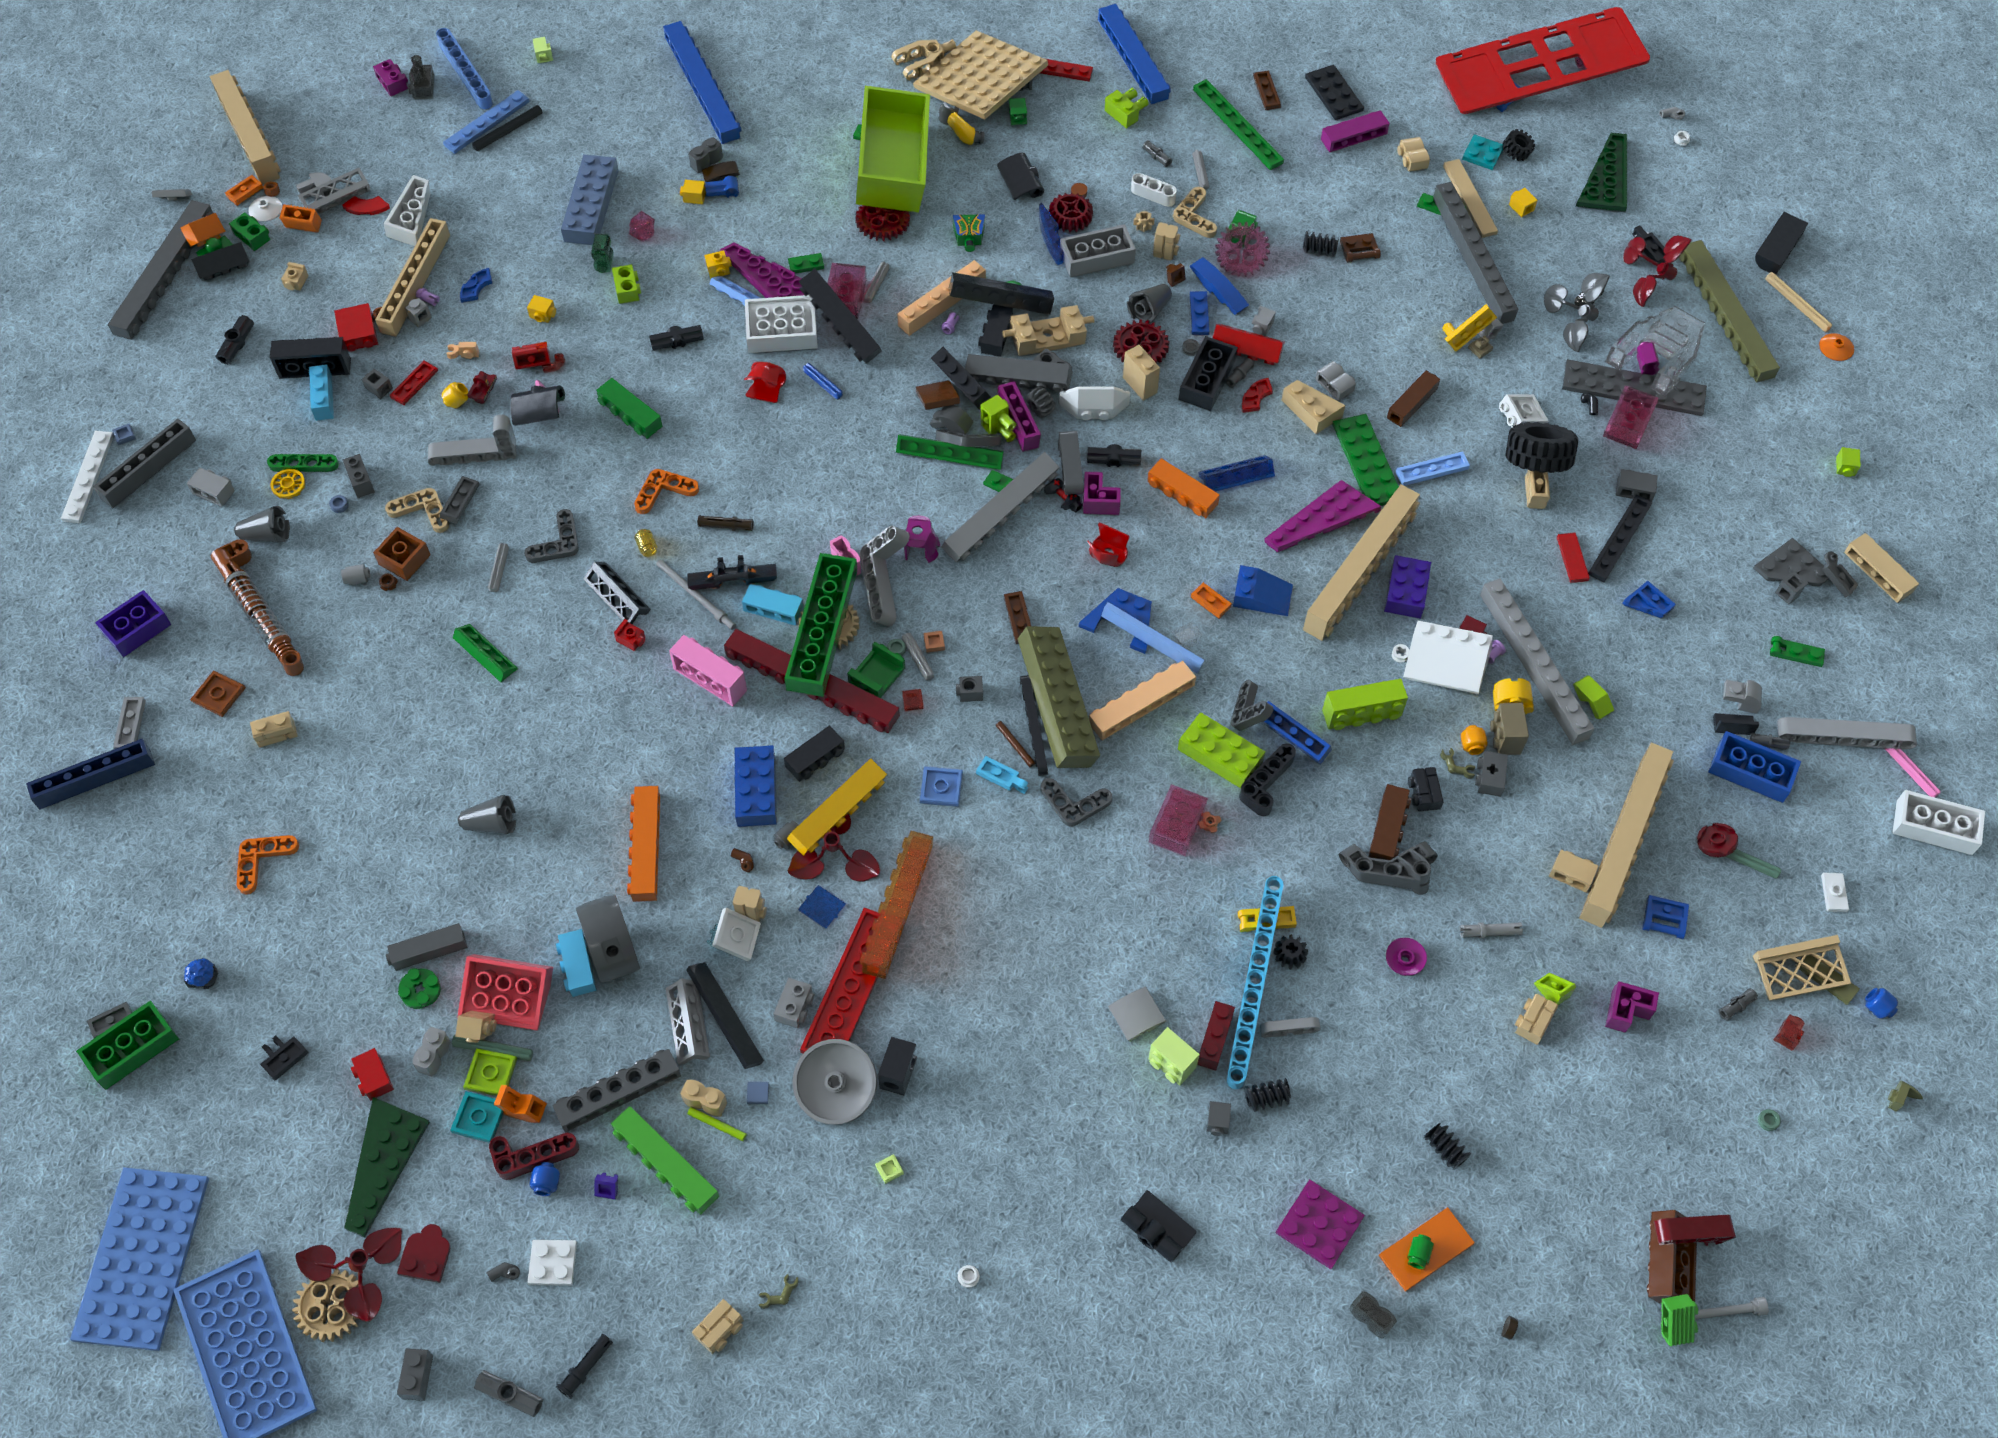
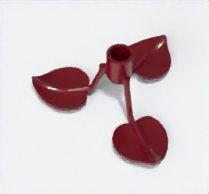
M1679 235L1669 239L1664 247V254L1666 255L1663 259L1666 262L1660 264L1642 254L1646 248V242L1643 238L1635 237L1630 240L1624 250V262L1629 265L1633 264L1640 256L1657 266L1659 274L1647 275L1646 278L1641 277L1634 285L1633 295L1640 306L1644 307L1646 301L1654 292L1657 285L1655 278L1673 280L1676 277L1678 271L1677 268L1673 267L1672 263L1679 258L1692 239Z
M847 814L844 817L846 821L840 827L834 826L830 832L825 834L824 846H822L819 856H817L815 850L812 853L808 851L804 856L797 851L792 857L787 871L791 876L802 880L818 877L824 870V864L820 859L826 850L830 852L840 850L845 858L849 860L845 866L846 874L854 881H867L877 877L880 874V868L877 860L870 852L858 849L853 852L851 858L843 849L839 835L845 834L851 827V818Z
M384 1228L369 1234L364 1240L363 1249L354 1250L350 1257H345V1260L334 1265L336 1254L331 1247L326 1245L312 1246L296 1253L295 1257L298 1268L308 1279L322 1282L330 1278L332 1269H337L348 1263L352 1271L358 1272L359 1287H353L347 1291L344 1297V1307L353 1317L370 1322L380 1310L382 1294L379 1287L374 1283H368L363 1286V1270L367 1265L368 1259L372 1257L378 1264H389L396 1260L401 1250L402 1229Z

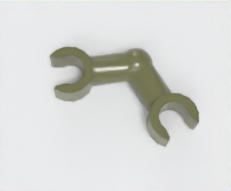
M1450 748V755H1446L1442 749L1440 756L1446 761L1450 773L1462 774L1468 779L1474 778L1475 774L1468 773L1467 770L1474 771L1475 766H1456L1453 760V749Z
M789 1274L784 1277L785 1286L781 1295L770 1296L765 1292L760 1293L759 1297H766L768 1301L764 1304H759V1307L765 1309L770 1305H786L792 1290L798 1286V1277H796L793 1284L787 1283Z

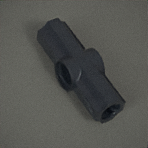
M241 315L233 328L225 332V341L215 355L217 360L227 365L232 362L238 350L242 349L245 345L244 340L254 325L252 319Z
M701 325L687 328L672 326L667 332L649 335L652 350L667 347L676 349V347H684L686 343L704 340Z
M1111 444L1107 448L1088 447L1087 463L1106 464L1108 467L1116 466L1117 468L1121 465H1141L1142 450L1122 449L1117 444Z

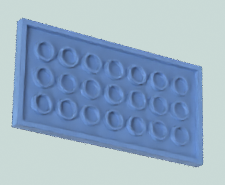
M123 1167L71 1334V1341L154 1351L160 1350L175 1298L173 1289L178 1287L209 1181L207 1176Z
M259 1249L173 1289L223 1438H263L318 1411Z

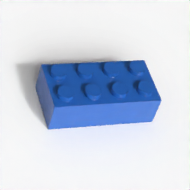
M1726 731L1719 741L1708 773L1783 803L1791 792L1801 761Z
M774 746L734 748L735 818L737 827L777 825Z

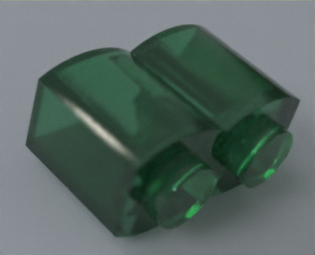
M595 234L591 250L594 268L600 273L610 272L614 251L611 248V239L608 234Z

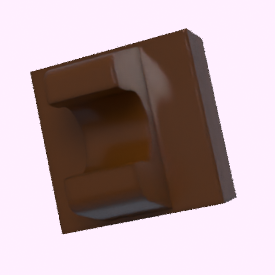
M1179 263L1178 265L1170 264L1166 266L1167 279L1171 287L1186 280L1184 265Z

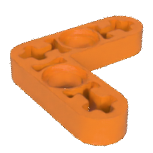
M654 469L650 472L634 502L635 510L639 514H647L652 509L662 488L690 497L695 496L699 492L698 482L665 470ZM661 476V478H658V479L656 480V484H654V483H655V478H654V477ZM671 481H679V484L676 486L670 485ZM649 489L655 490V493L652 495L646 494V491ZM644 502H645V503H646V506H643L642 508H640V505H643Z
M286 835L244 840L239 846L236 884L240 892L251 894L256 890L259 858L294 854L299 849L297 839L294 836ZM292 842L294 845L287 849L286 845ZM267 844H275L273 850H264ZM251 845L253 848L250 849V852H247L245 849H248ZM247 863H253V868L251 870H243V867ZM245 876H248V881L250 882L247 888L243 886L246 884Z

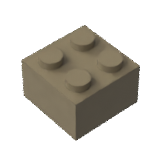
M1500 703L1497 711L1494 712V719L1490 722V730L1495 735L1493 738V748L1497 749V753L1521 755L1529 737L1523 703Z

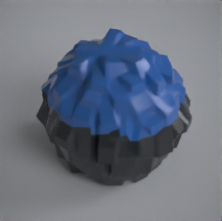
M208 959L194 960L185 967L184 982L188 988L199 986L203 987L204 990L209 989V987L215 984L218 970L215 964Z

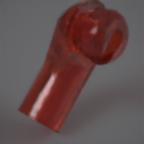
M556 353L554 355L555 360L551 364L542 365L543 372L558 371L565 363L563 353Z

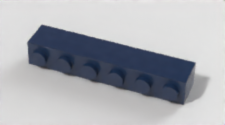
M142 738L28 782L26 785L30 799L41 810L154 766L155 762L150 748Z

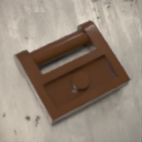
M1373 233L1340 237V243L1347 263L1357 259L1372 257L1377 259L1381 257V252Z

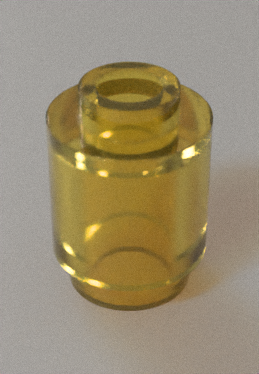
M647 529L639 530L634 536L639 552L644 557L655 555L657 544L652 532Z

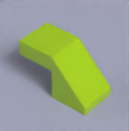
M1590 675L1573 684L1579 700L1589 702L1596 719H1601L1614 711L1608 693Z

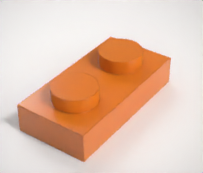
M250 175L226 191L225 194L237 206L263 189V185L253 175Z
M1204 582L1191 593L1193 600L1219 619L1231 608V602Z

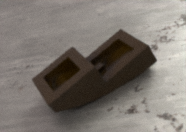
M735 161L718 163L702 170L705 182H713L724 179L727 176L736 177L740 175Z

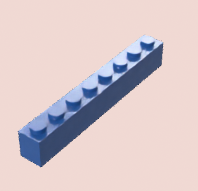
M1117 4L1099 8L1098 21L1151 105L1168 100L1169 93L1171 92L1170 85L1165 82L1163 74L1159 72L1156 63L1150 58L1149 52L1143 47L1142 41H1139L1135 30H1132L1129 21L1125 19L1123 11L1118 8Z

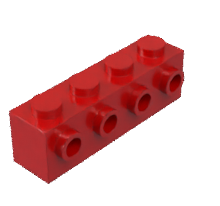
M1219 323L1216 324L1213 339L1238 347V356H1241L1242 353L1248 355L1247 358L1252 360L1264 359V363L1270 365L1279 363L1285 341Z

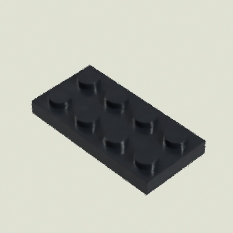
M1334 64L1305 74V78L1334 120L1364 111V106Z

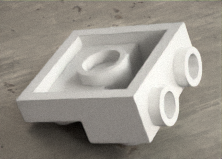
M1507 394L1499 403V409L1501 412H1504L1507 417V424L1511 427L1519 423L1524 424L1525 422H1549L1534 394Z

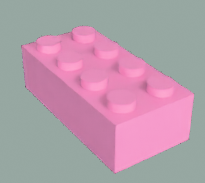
M683 635L669 650L674 670L729 705L734 706L747 692L744 671L739 666L731 665L726 658L714 654L710 648H704L694 638H688Z

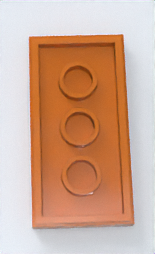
M1447 1207L1381 1252L1379 1257L1406 1292L1473 1246L1475 1242ZM1419 1234L1430 1237L1431 1242L1434 1243L1429 1264L1426 1265L1424 1270L1410 1266L1408 1264L1409 1259L1407 1258L1413 1237H1418Z

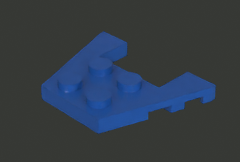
M1117 588L1079 622L1080 628L1094 633L1103 618L1101 615L1108 602L1149 626L1152 601ZM1134 636L1130 648L1145 654L1147 644Z

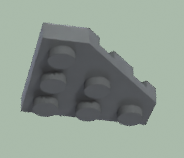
M1791 538L1753 567L1766 581H1782L1794 571L1812 586L1820 587L1829 580V577L1822 570L1824 565L1794 538Z

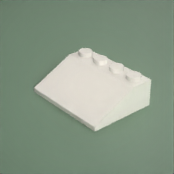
M810 296L745 299L748 353L818 348L815 308L810 302L812 300Z
M1417 621L1403 678L1479 694L1492 650L1493 635Z

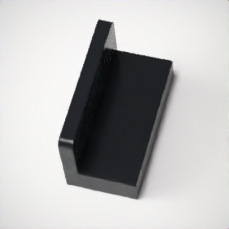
M1721 713L1713 715L1715 733H1725L1728 731L1733 734L1750 735L1755 733L1759 727V722L1754 721L1753 716Z

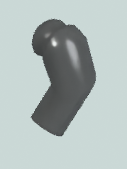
M504 1262L486 1273L491 1282L501 1276L514 1280L519 1277L520 1269L516 1265Z

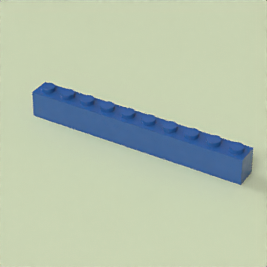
M681 21L663 26L665 39L721 143L724 144L740 139L741 126L739 122L736 123L733 111L730 112L727 100L724 101L721 89L718 90L716 80L712 79L711 70L706 68L705 59L701 58L699 48L695 47L694 39L689 36L687 26L684 27Z

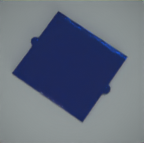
M818 885L810 895L806 896V900L799 907L798 911L826 929L835 918H838L839 912L846 903Z

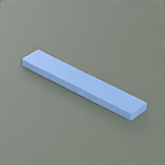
M1107 602L1101 615L1103 618L1176 662L1184 661L1191 671L1199 672L1204 659Z

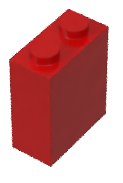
M369 303L334 310L338 335L343 337L349 352L379 345Z

